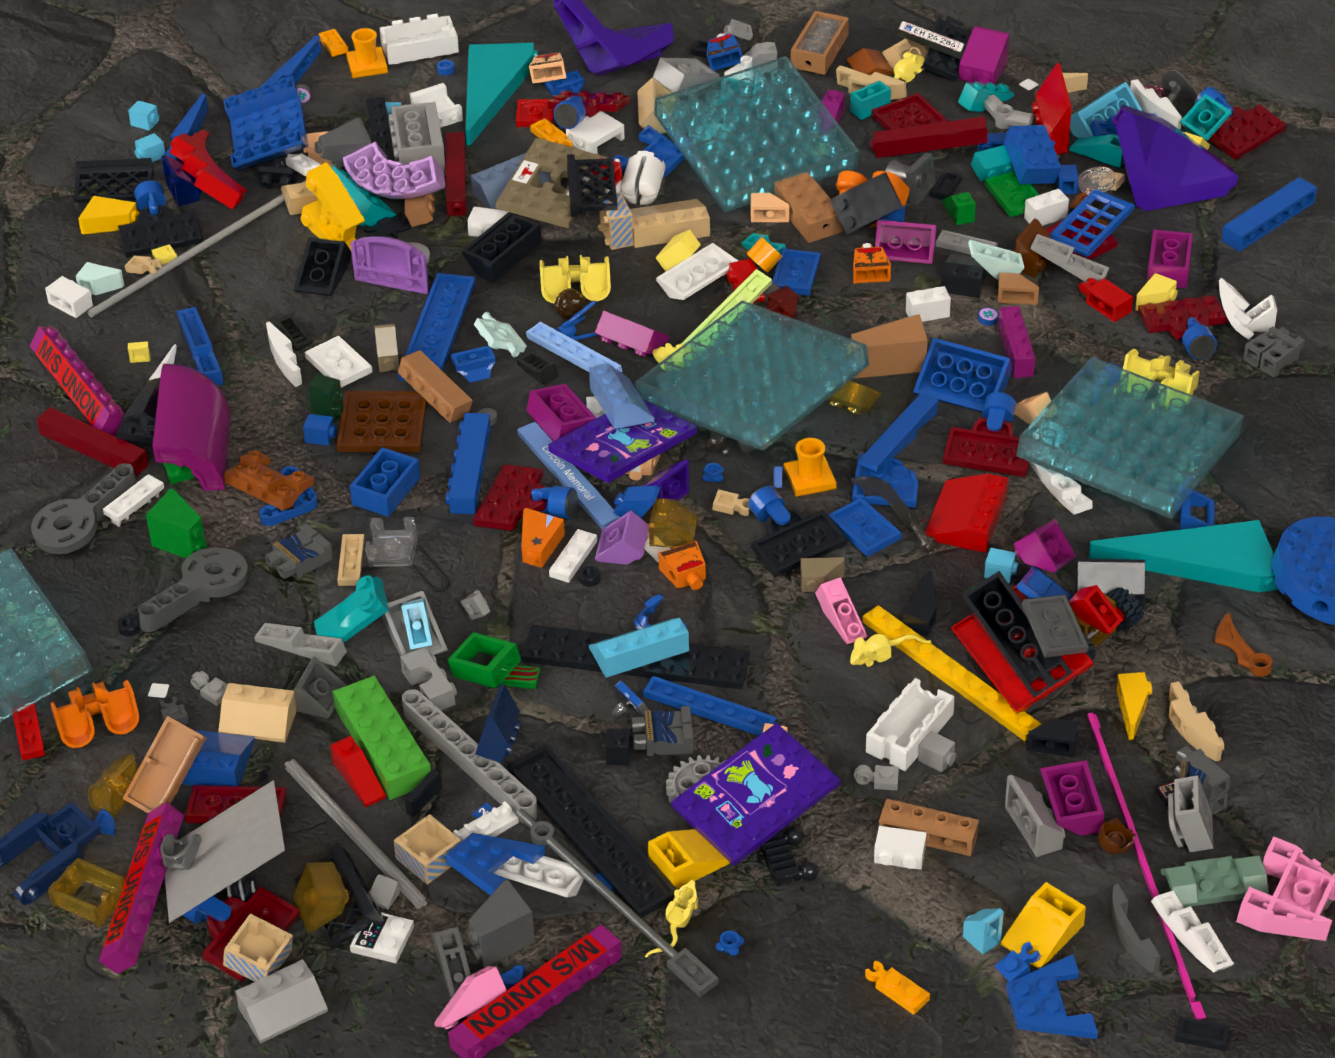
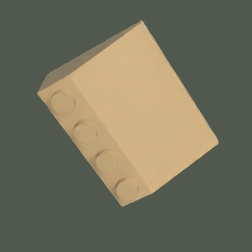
M698 199L630 209L633 219V245L635 248L669 243L675 235L689 229L696 238L710 236V217L706 207Z

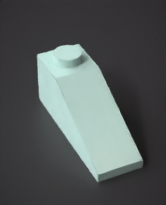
M969 240L971 256L995 279L999 280V273L1020 274L1024 269L1021 253Z

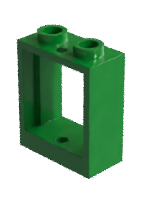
M475 632L448 659L453 677L495 689L521 661L516 643ZM478 652L496 656L487 666L470 662Z

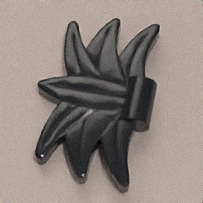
M402 212L392 218L385 217L377 221L376 225L364 228V232L371 233L370 237L392 236L398 238L397 233L410 230L411 226L406 225L407 218L400 220L402 217Z

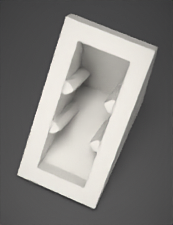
M1270 295L1246 312L1252 319L1247 324L1252 332H1266L1272 326L1275 327L1277 306L1273 295Z

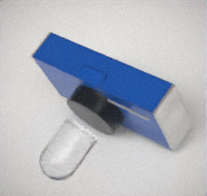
M622 681L615 685L616 688L624 696L622 701L630 709L634 706L644 716V710H649L644 702ZM620 703L613 709L612 714L618 717L626 708Z

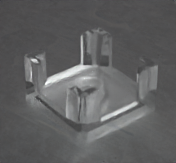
M404 517L405 530H385L382 518H371L370 528L373 540L372 544L366 541L365 546L370 567L412 566L418 538L414 517Z

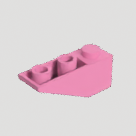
M841 577L821 584L815 592L824 614L845 643L848 645L854 643L860 637L863 639L867 638L868 636Z
M487 966L468 976L434 1022L435 1026L445 1027V1029L452 1028L459 1024V1019L464 1016L469 1018L479 1011L480 1008L506 992L507 990L497 967Z

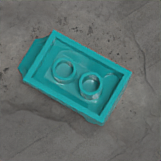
M369 575L361 577L356 583V591L314 621L316 635L341 638L344 643L388 612L389 608L382 579L378 576L373 578Z

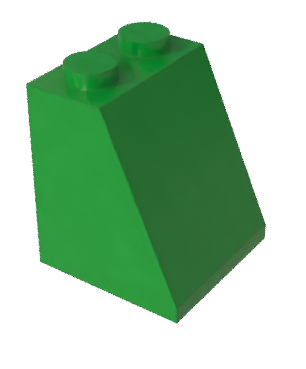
M170 488L146 514L151 544L156 548L186 559L192 553L206 548L202 519L174 489Z

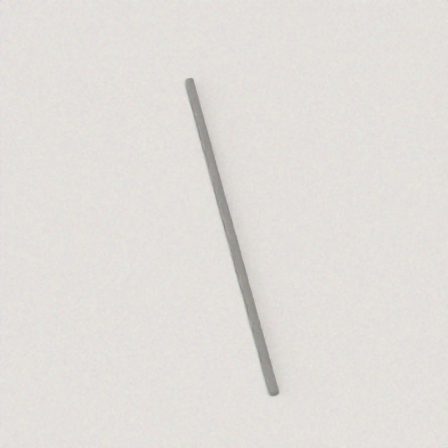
M333 163L330 165V167L332 168L333 166H335L337 168H341L344 165ZM283 194L163 265L161 268H158L157 273L148 274L88 310V315L91 318L285 202Z

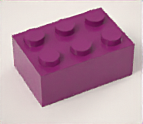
M1153 229L1147 282L1157 273L1177 281L1176 288H1187L1193 233Z

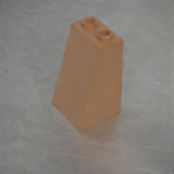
M920 314L851 334V343H848V354L851 356L847 359L848 371H852L853 378L920 372L927 355V337Z

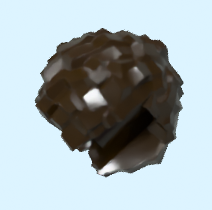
M568 288L559 293L554 306L556 307V312L562 318L569 320L587 304L585 297L579 291Z

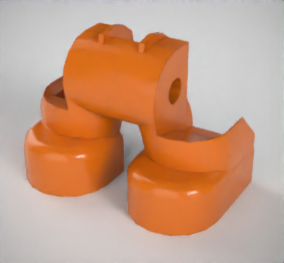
M841 171L838 175L836 188L840 195L868 181V179L857 172ZM876 171L873 173L872 178L887 171ZM887 172L902 206H905L910 188L899 176ZM876 222V223H874L873 225L869 226V228H871V227H877V223H878V222Z
M128 680L123 682L124 688L112 692L106 690L103 682L97 684L92 682L94 693L82 696L79 687H76V690L68 692L71 704L56 708L54 702L50 703L63 743L72 748H80L87 745L95 734L91 716L102 713L108 730L112 733L120 735L131 732L139 722V712L133 689Z

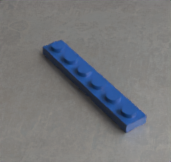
M652 676L643 690L644 698L680 710L682 706H690L692 714L757 736L762 734L765 723H777V717L655 676Z

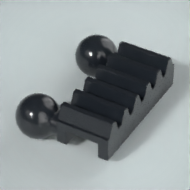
M798 827L788 828L785 834H783V831H779L760 846L776 886H780L782 880L794 878L795 882L799 881L800 878L812 881L819 874L818 866L813 862H805L800 869L798 865L796 866L795 858L793 859L789 845L796 846L802 842L803 832Z

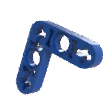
M287 466L280 473L288 476L295 471H299V469L294 466ZM310 486L300 494L292 506L294 508L291 510L283 511L270 504L264 506L259 511L260 522L264 526H273L310 512L318 506L317 495Z

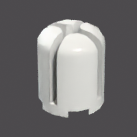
M638 151L636 155L629 158L621 183V193L624 199L629 203L636 204L641 194L640 205H649L654 202L666 166L664 161L661 162L658 158L654 157V153L648 151Z

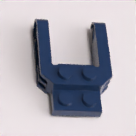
M72 802L51 816H48L47 813H34L0 838V868L37 841H40L54 856L32 872L29 878L23 881L16 891L13 892L14 897L23 905L33 903L82 866L84 856L82 847L101 833L99 827Z

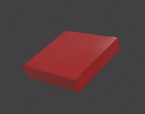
M517 99L516 127H530V125L542 119H546L553 124L554 109H548V101L551 99Z

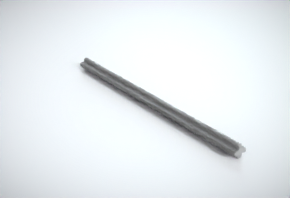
M295 759L286 761L284 764L286 766L285 770L290 773L301 787L306 790L388 878L399 882L400 891L417 909L426 906L428 902L425 901L426 897H424L423 893L417 890L418 888L383 854L384 852L368 838L364 831L343 812L344 810L309 776L305 769Z

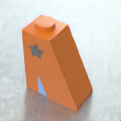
M528 508L523 510L521 547L524 563L540 568L544 566L565 535L564 519Z

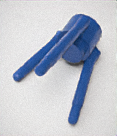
M592 301L572 318L564 322L562 326L556 328V330L575 341L597 336L598 334L595 332L575 336L577 333L575 325L585 319L583 314L595 305L596 302Z

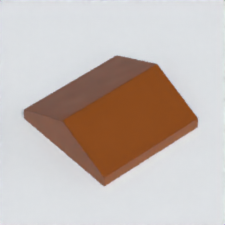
M863 48L847 58V63L853 70L872 75L874 72L886 76L894 74V71L879 51Z

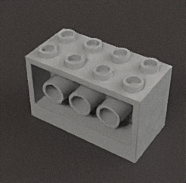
M436 102L392 106V114H388L394 161L401 162L402 165H409L410 162L433 156L443 169L444 176H446L444 146Z

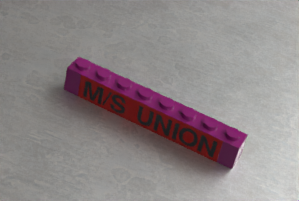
M39 326L30 344L31 349L91 425L116 437L124 415L121 407L115 403L112 396L106 392L103 385L85 366V362L77 356L76 351L68 345V341L60 335L58 329L52 326Z
M167 802L150 811L147 815L99 958L100 963L116 974L132 967L137 962L167 870L162 860L161 844L167 834H172L177 839L184 817L181 812Z
M601 924L449 1031L450 1048L460 1058H483L490 1050L502 1045L511 1035L520 1032L532 1020L541 1017L553 1005L559 1004L567 995L579 990L584 983L591 978L597 977L608 966L615 964L622 957L621 941Z

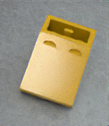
M695 829L669 831L648 841L649 859L677 890L691 880L696 881L730 864Z
M1046 882L1031 896L1000 942V945L1019 954L1022 946L1030 942L1033 949L1028 954L1031 955L1038 950L1041 955L1037 962L1030 964L1040 969L1084 926L1086 906Z

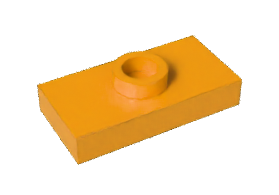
M336 29L318 33L320 41L332 57L349 52L348 46Z

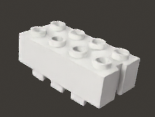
M438 14L427 15L426 20L414 17L409 18V23L397 20L392 21V26L380 28L381 45L389 65L459 52L458 36L450 16L438 17Z
M915 678L902 690V694L898 698L896 697L890 704L889 709L883 712L877 719V723L866 734V753L881 760L887 758L890 760L889 764L906 771L919 756L920 743L931 731L938 733L953 716L955 696L938 689L937 695H933L930 691L923 690L920 687V680Z

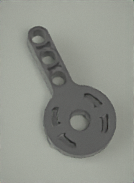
M127 463L118 465L81 498L58 500L43 507L35 515L31 524V532L37 546L48 553L66 554L88 544L96 533L97 521L104 516L103 508L137 483L132 465ZM64 526H70L69 528H67V529H65V530H59L60 528H62V527H64Z
M221 547L205 548L189 555L182 564V579L139 606L141 630L145 632L156 631L198 605L199 601L210 602V597H223L240 590L248 579V566L245 558L234 550Z

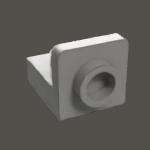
M731 19L729 25L725 26L723 32L725 35L733 34L739 39L749 41L753 36L751 25Z
M479 590L474 591L460 601L472 620L483 617L490 612L489 606Z

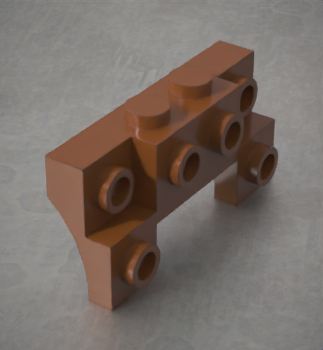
M257 450L250 451L248 454L241 456L240 465H235L224 472L225 483L283 511L292 507L300 494L314 485V477L305 474L303 471H295L285 476L266 467L270 464V457Z

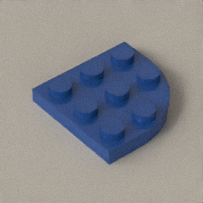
M858 454L852 502L863 498L868 504L916 508L918 480L913 470H908L903 466V462L892 458L876 472L858 465L859 459L864 455Z

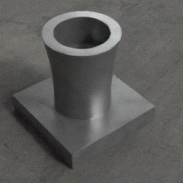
M925 153L912 166L892 160L886 168L887 172L899 176L910 188V205L917 206L932 191L936 184L933 157L929 153Z

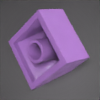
M629 511L602 529L595 560L597 562L626 565L634 560H639L645 552L644 547L648 539L647 534L650 525L633 511Z

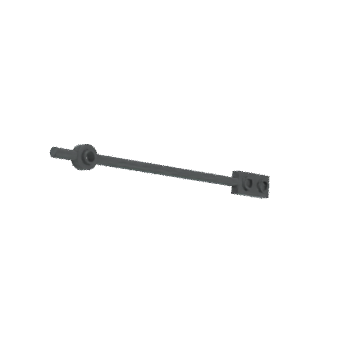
M523 809L517 811L516 816L530 828L532 842L536 845H548L660 948L670 958L667 961V967L692 991L701 997L718 985V977L688 949L684 948L678 953L554 838V827L552 824L546 821L536 822Z

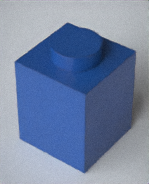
M1076 164L1061 165L1062 169L1056 179L1057 189L1063 194H1077L1078 173Z
M309 414L303 426L305 443L329 446L337 432V427L333 423V417Z

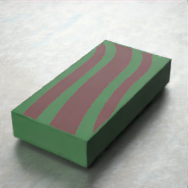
M517 665L501 684L511 687L536 689L540 668Z

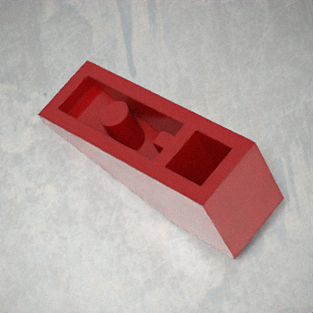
M352 736L330 745L334 766L365 807L386 798V794L363 751Z

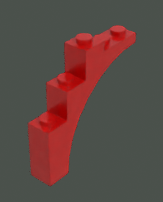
M203 129L198 133L195 132L193 136H188L185 133L175 136L170 144L172 146L170 153L184 162L181 169L197 179L194 186L232 210L239 206L247 189L224 173L208 154L205 142L210 133Z

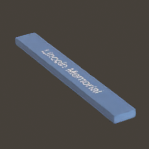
M536 422L517 429L518 436L563 486L573 487L576 490L579 505L601 529H604L620 518L613 513L614 509L573 464L549 452L548 444L553 441Z

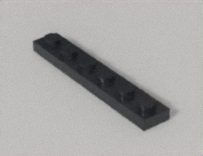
M385 97L366 99L372 142L378 144L387 156V160L394 161Z

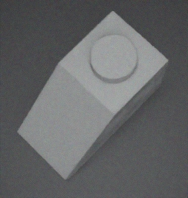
M775 42L758 43L744 55L752 57V70L755 72L777 71Z

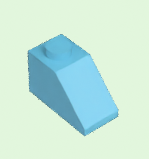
M425 598L403 602L401 607L410 650L433 645Z
M1000 908L982 909L976 914L969 915L964 921L963 937L982 955L1001 942L1004 911Z

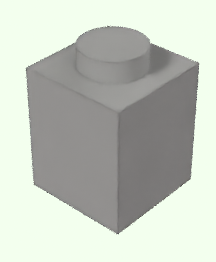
M933 731L919 745L918 761L940 772H943L948 765L951 766L955 761V742Z

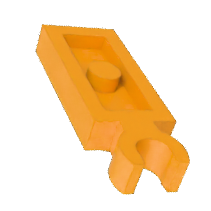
M542 119L530 125V131L538 138L573 148L572 141L567 139V135L548 120Z
M875 961L873 969L877 972H872L868 968L865 970V977L869 981L876 982L877 990L913 1015L930 1000V993L894 968L886 971L882 963Z

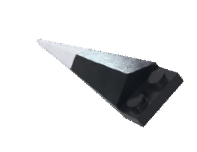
M176 344L173 345L123 415L122 422L117 430L116 439L153 445L161 369L163 364H174Z

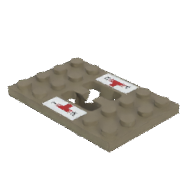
M535 138L498 198L496 209L569 228L575 217H571L569 188L565 189L561 185V178H568L567 154H575V160L607 159V157L545 139ZM579 166L580 168H582V169H584V170H586L587 168H589V167H587V166ZM541 171L550 173L551 182L541 184L539 173ZM587 177L582 178L586 182L590 180ZM586 188L583 192L589 193L590 190Z

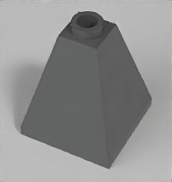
M356 118L319 136L318 142H315V151L323 159L344 165L343 157L370 145L372 142L361 118Z

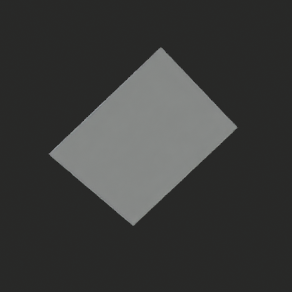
M274 780L182 837L181 839L185 840L183 847H179L177 844L174 845L176 855L188 845L194 834H198L201 837L196 857L187 870L168 868L166 870L165 884L169 923L285 851Z

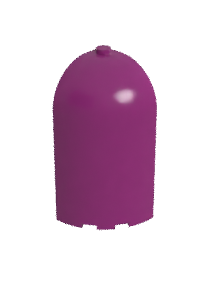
M163 364L153 438L155 461L172 463L183 467V465L191 469V473L199 480L203 491L225 490L224 472L227 467L231 420L228 402L216 383L200 371L178 364Z

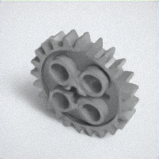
M698 755L696 761L689 757V763L680 761V767L674 766V772H669V779L666 780V793L669 796V803L721 765L719 757H716L713 761L710 759V755H708L705 760H702L701 756Z

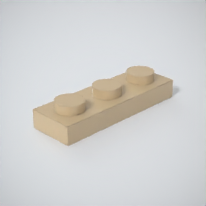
M364 534L342 535L337 579L338 586H356L357 581L361 578L365 543Z

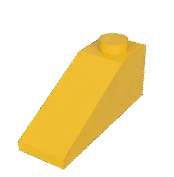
M1145 672L1118 674L1116 692L1129 740L1134 739L1147 706L1148 695L1152 694L1151 681H1147Z

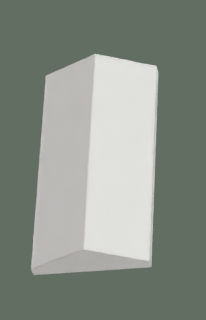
M711 243L658 276L656 281L670 298L685 300L729 271V263L738 260L714 243Z
M542 856L534 864L512 857L494 872V874L567 898L577 895L584 880L568 863Z

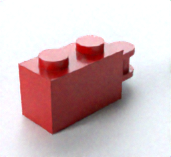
M751 258L729 263L727 280L729 283H732L734 291L757 269ZM762 293L754 302L760 301L763 303L765 301L764 294Z
M1089 278L1086 283L1082 282L1079 284V290L1087 296L1086 304L1113 322L1131 313L1133 297L1107 279L1103 278L1097 281L1094 278Z

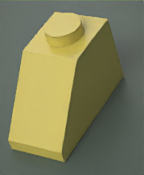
M689 229L675 235L655 258L663 269L668 271L692 256L701 244Z
M1155 273L1137 294L1135 310L1138 311V305L1162 303L1168 300L1174 301L1178 290H1176L1177 281Z

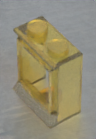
M77 858L66 868L57 881L52 883L48 889V894L53 907L58 906L88 919L99 928L116 909L125 882L122 876ZM84 881L111 891V893L106 891L102 893V904L98 908L71 896Z

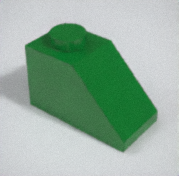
M969 192L952 195L942 200L943 205L956 225L975 221L976 203Z

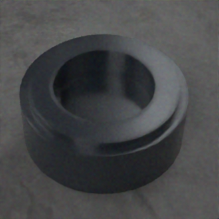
M594 566L582 568L579 571L580 583L587 587L599 584L601 581L600 570Z
M133 615L122 617L118 622L120 634L123 636L138 634L141 630L139 618Z

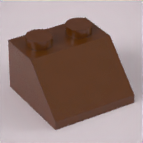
M1035 218L1018 236L1015 246V252L1021 253L1024 269L1021 273L1034 278L1040 271L1044 270L1050 260L1031 250V245L1037 234L1052 239L1039 220Z

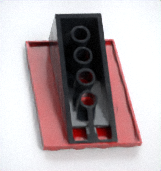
M1000 571L962 594L969 616L953 625L951 630L1016 715L1027 710L1032 704L1047 697L1051 692L1066 685L1071 679L1086 672L1094 665L1086 653L1045 658L1022 607L1023 600L1030 598L1020 592L1016 586L1011 588Z

